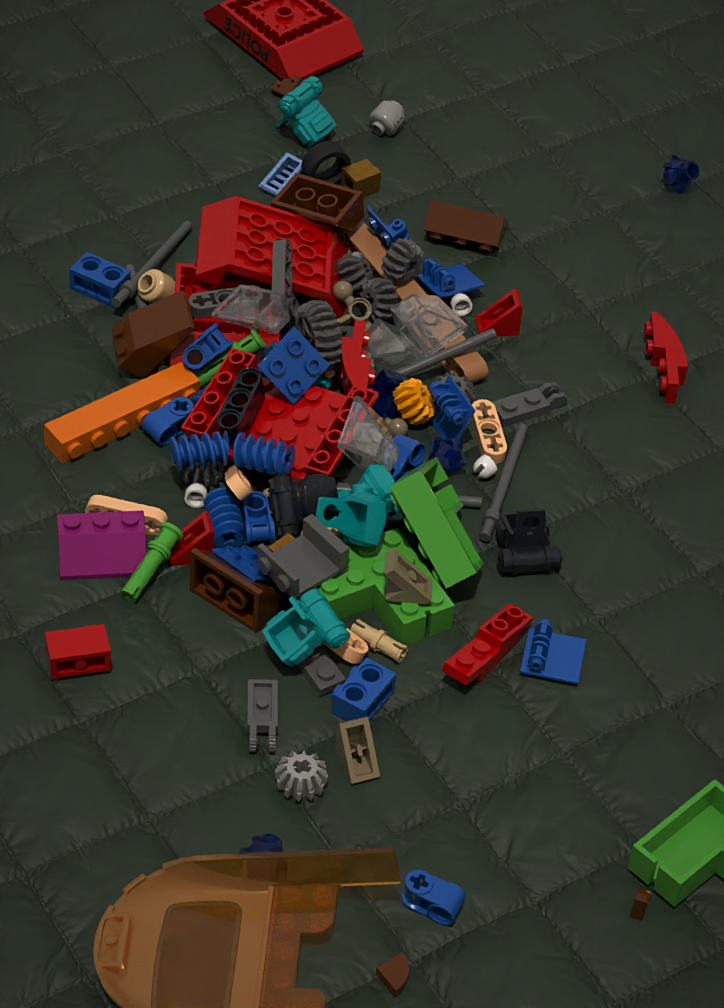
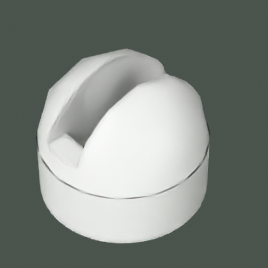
M459 293L452 297L450 305L455 315L465 316L470 313L472 302L467 295Z
M484 454L474 463L473 470L474 473H480L478 478L487 479L497 472V466L489 456Z
M193 483L188 486L184 496L186 504L193 508L202 507L206 495H208L206 487L200 483Z

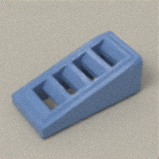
M286 152L259 184V189L276 197L295 173L304 175L301 169L303 160ZM278 179V180H280V181H282V182H284V183L281 184V183L277 182L276 180ZM272 184V185L278 187L279 189L277 190V189L271 187L270 185Z

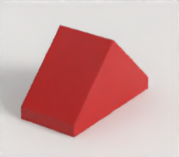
M516 288L475 316L479 334L493 328L497 336H519L523 307L519 291Z
M204 511L181 529L184 536L180 542H176L170 551L171 556L168 561L172 566L190 564L192 549L198 548L212 551L214 548V530L210 514L207 511Z

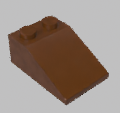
M182 290L130 312L115 324L111 331L120 368L144 379L195 329L187 292Z

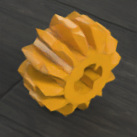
M414 378L405 380L393 391V397L395 398L393 401L397 405V411L402 414V418L406 419L409 424L417 426L434 416L436 412L435 400L427 389V385H423L421 380Z

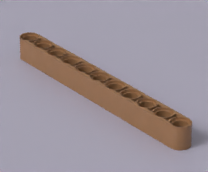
M362 220L353 231L334 226L348 253L360 251L367 258L374 272V278L391 280L381 269L383 264L382 258L386 255V250L388 249ZM409 278L406 283L392 281L393 286H397V295L400 296L398 298L400 307L396 309L397 313L432 354L466 340L413 278ZM474 348L440 362L450 375L457 373L458 377L467 376L468 382L471 383L488 377L487 364Z

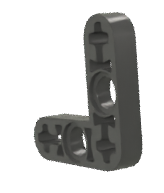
M281 239L273 242L272 301L276 311L290 331L293 326L296 328V313L300 304L292 293L293 251L289 239Z

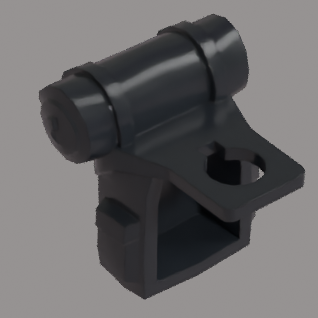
M278 474L268 479L270 486L268 494L271 497L274 526L277 537L280 538L287 533L293 537L301 533L300 527H303V519L311 514L316 515L319 497L338 498L335 478L327 474L308 475L301 482H293L292 476L286 474ZM333 504L326 506L323 512L326 520H331L339 514V510H335Z
M543 508L500 513L499 519L496 522V532L498 538L503 541L505 549L500 550L497 564L502 574L511 573V575H516L521 572L534 571L549 573L550 570L560 569L563 558L557 545H550L549 524L545 518L546 512Z

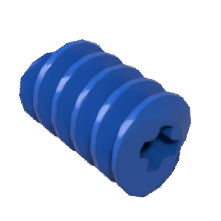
M218 431L213 432L211 438L208 433H202L200 440L196 434H191L189 442L185 435L179 437L178 443L174 436L170 437L169 451L172 464H176L179 471H183L184 463L187 462L190 470H194L195 461H198L203 469L205 468L206 460L210 461L212 467H216L217 459H221L223 465L227 466L230 456L227 431H224L222 437Z
M240 432L234 442L233 459L238 468H247L251 471L257 470L260 473L267 472L270 475H288L295 461V446L291 444L287 449L285 441H280L277 445L275 439H269L266 442V438L263 436L259 437L256 441V436L253 434L249 435L246 439V434Z
M227 487L211 491L206 495L203 507L210 514L214 530V547H240L244 544L245 526L237 496Z

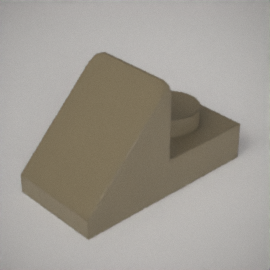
M395 548L387 552L384 575L387 577L386 600L418 604L430 603L432 598V579Z

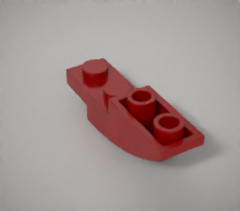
M651 311L650 321L645 322L644 337H648L645 353L650 355L651 366H658V374H662L659 381V391L664 392V402L675 404L679 386H684L688 369L687 358L683 346L672 327L659 313Z
M355 320L352 338L341 337L343 352L341 354L339 371L346 396L353 385L370 390L373 389L368 388V386H374L375 370L370 369L371 358H366L367 350H362L363 348H368L370 332H365L366 321Z
M509 603L478 628L477 635L473 640L444 662L442 672L466 686L474 679L480 682L514 647L531 624L533 617Z

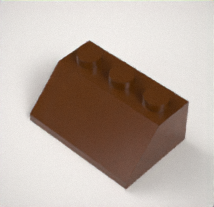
M298 173L294 174L270 202L271 207L351 231L354 230L365 216L362 192Z
M431 200L424 231L430 233L429 238L443 241L444 237L453 238V243L468 246V243L471 242L478 244V249L492 252L493 248L500 249L508 221L504 216Z
M198 548L191 550L189 585L191 592L255 633H258L266 626L267 622L279 613L280 594L275 589L266 586L260 581L251 580L213 551Z

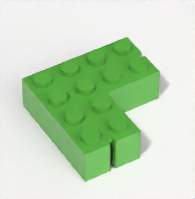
M436 456L407 472L390 486L392 490L390 497L397 508L401 507L406 515L404 522L411 533L415 532L420 541L418 548L425 559L429 558L434 566L432 573L439 584L443 583L447 589L477 573L484 563L456 514L464 505L453 485L449 484L435 493L431 489L449 479Z
M398 528L382 533L377 545L373 544L371 547L355 544L348 545L350 548L348 568L314 588L319 589L322 595H325L328 604L340 620L373 608L395 640L403 645H409L424 639L427 614L426 634L429 637L452 629L455 605ZM395 548L432 579V598L430 603L418 604L386 600L387 577L384 575L387 552Z
M716 779L632 846L627 868L647 885L653 882V890L674 907L713 874L717 873L724 879V786Z

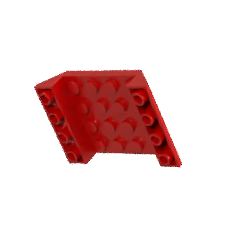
M238 196L202 207L194 279L220 286L227 271L238 276H244L272 285L273 242L275 240L289 239L293 251L292 291L308 295L312 298H318L319 301H327L333 308L336 319L344 315L346 304L344 301L337 300L334 297L333 287L337 282L341 281L336 269L338 259L348 254V250L333 225Z
M235 348L230 350L181 426L183 433L189 438L191 434H196L200 440L202 433H208L211 438L213 432H219L217 416L238 373L247 367H254L259 370L255 354ZM262 377L265 397L247 432L246 439L249 435L253 434L256 436V441L259 437L263 436L266 438V442L269 439H275L277 445L280 441H285L287 449L291 444L294 445L295 461L291 472L288 474V476H292L293 482H301L304 480V477L313 474H327L331 476L378 398V392L353 385L346 396L311 385L293 405L268 378ZM229 445L230 456L228 458V462L234 463V446Z

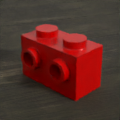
M104 624L45 632V653L51 679L111 670V650Z

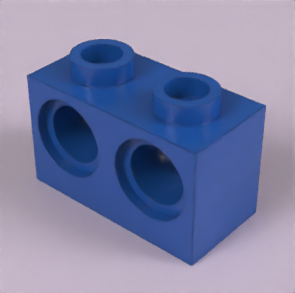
M86 252L69 269L70 289L113 308L111 300L119 292L120 286L126 280L131 279L130 270L89 252Z
M366 657L359 666L355 665L351 669L347 680L342 685L338 684L331 695V700H333L332 714L344 721L367 716L370 722L393 695L397 673Z

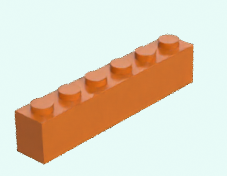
M182 362L44 424V444L63 464L142 427V421L147 414L169 403L172 399L176 397L190 399L196 396V393L200 391V380Z

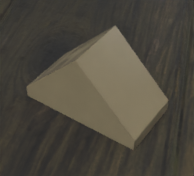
M368 717L338 723L335 752L349 783L354 784L380 777Z

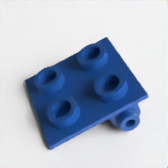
M369 206L366 207L369 214L367 219L369 226L374 231L375 236L388 250L391 243H395L399 238L410 240L404 221L395 219L390 225L386 226Z
M433 258L425 259L423 261V274L416 275V278L438 298H450L454 294L473 292L478 288L485 287V284L464 265L459 264L444 268L442 265L437 264V261Z
M294 326L257 365L262 377L268 378L293 405L330 366Z
M448 375L445 383L435 381L429 386L431 396L436 399L434 402L436 412L434 416L429 418V421L448 449L454 452L476 410L452 376Z
M244 545L242 547L226 546V548L212 549L214 553L251 580L260 581L266 586L276 589L275 582L259 570L256 563L257 552L254 549Z
M541 619L536 623L535 629L529 628L520 673L578 684L587 639L553 633L551 622L547 619Z

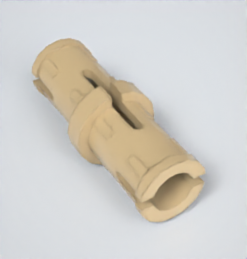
M360 619L356 620V624L353 623L350 631L364 640L370 646V650L376 653L379 651L398 663H401L402 659L406 657L409 649L408 646L387 636L388 633L382 629L377 630Z

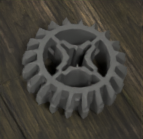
M312 300L308 301V303H303L302 306H299L296 313V329L330 365L323 373L339 367L343 352L341 348L343 342L340 335L342 332L339 329V322H337L333 308L327 301Z

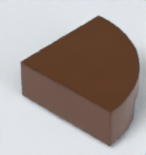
M291 76L282 81H277L270 89L272 92L283 97L286 93L299 86L303 79Z
M642 887L639 888L634 899L631 918L639 921L644 918L652 896L651 891Z
M403 952L376 967V975L390 992L397 996L404 989L409 974L408 960Z

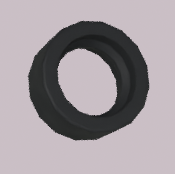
M323 141L308 150L303 157L301 169L305 176L338 185L341 183L342 168L351 165V161L338 143ZM336 157L332 167L323 173L316 174L321 163L329 158Z

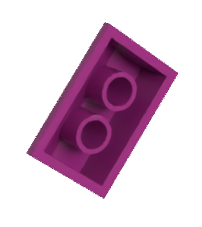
M144 511L57 514L60 580L131 577L146 555Z

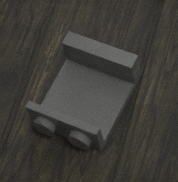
M311 514L303 519V534L276 551L271 552L263 543L258 545L256 563L259 570L264 575H268L276 583L280 591L286 592L290 597L293 596L297 599L307 591L314 589L347 569L350 548Z

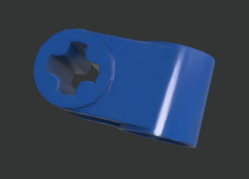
M217 322L204 331L196 341L185 349L182 358L184 365L188 369L199 370L233 344L231 340L228 341L220 332ZM211 336H214V338L218 341L220 345H218ZM192 350H197L202 354V362L198 365H192L187 360V354Z
M186 397L172 399L169 403L147 414L142 421V429L161 446L168 445L170 437L174 436L176 439L184 434L181 426L193 409L192 401Z
M398 434L392 439L379 465H384L396 482L400 479L399 475L403 476L419 466L425 457L426 446L419 441Z
M253 491L243 499L242 518L245 526V545L248 546L252 542L269 541L270 544L274 543L275 526L273 518H271L267 496Z
M413 870L406 875L405 889L402 892L401 901L407 909L424 915L438 924L451 925L466 898V894L460 886L454 883L444 881L423 870ZM423 879L422 886H419L420 880ZM412 895L415 896L414 902L411 901Z

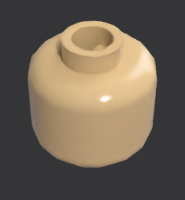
M157 269L146 271L138 281L137 287L140 298L150 304L175 293L174 279Z

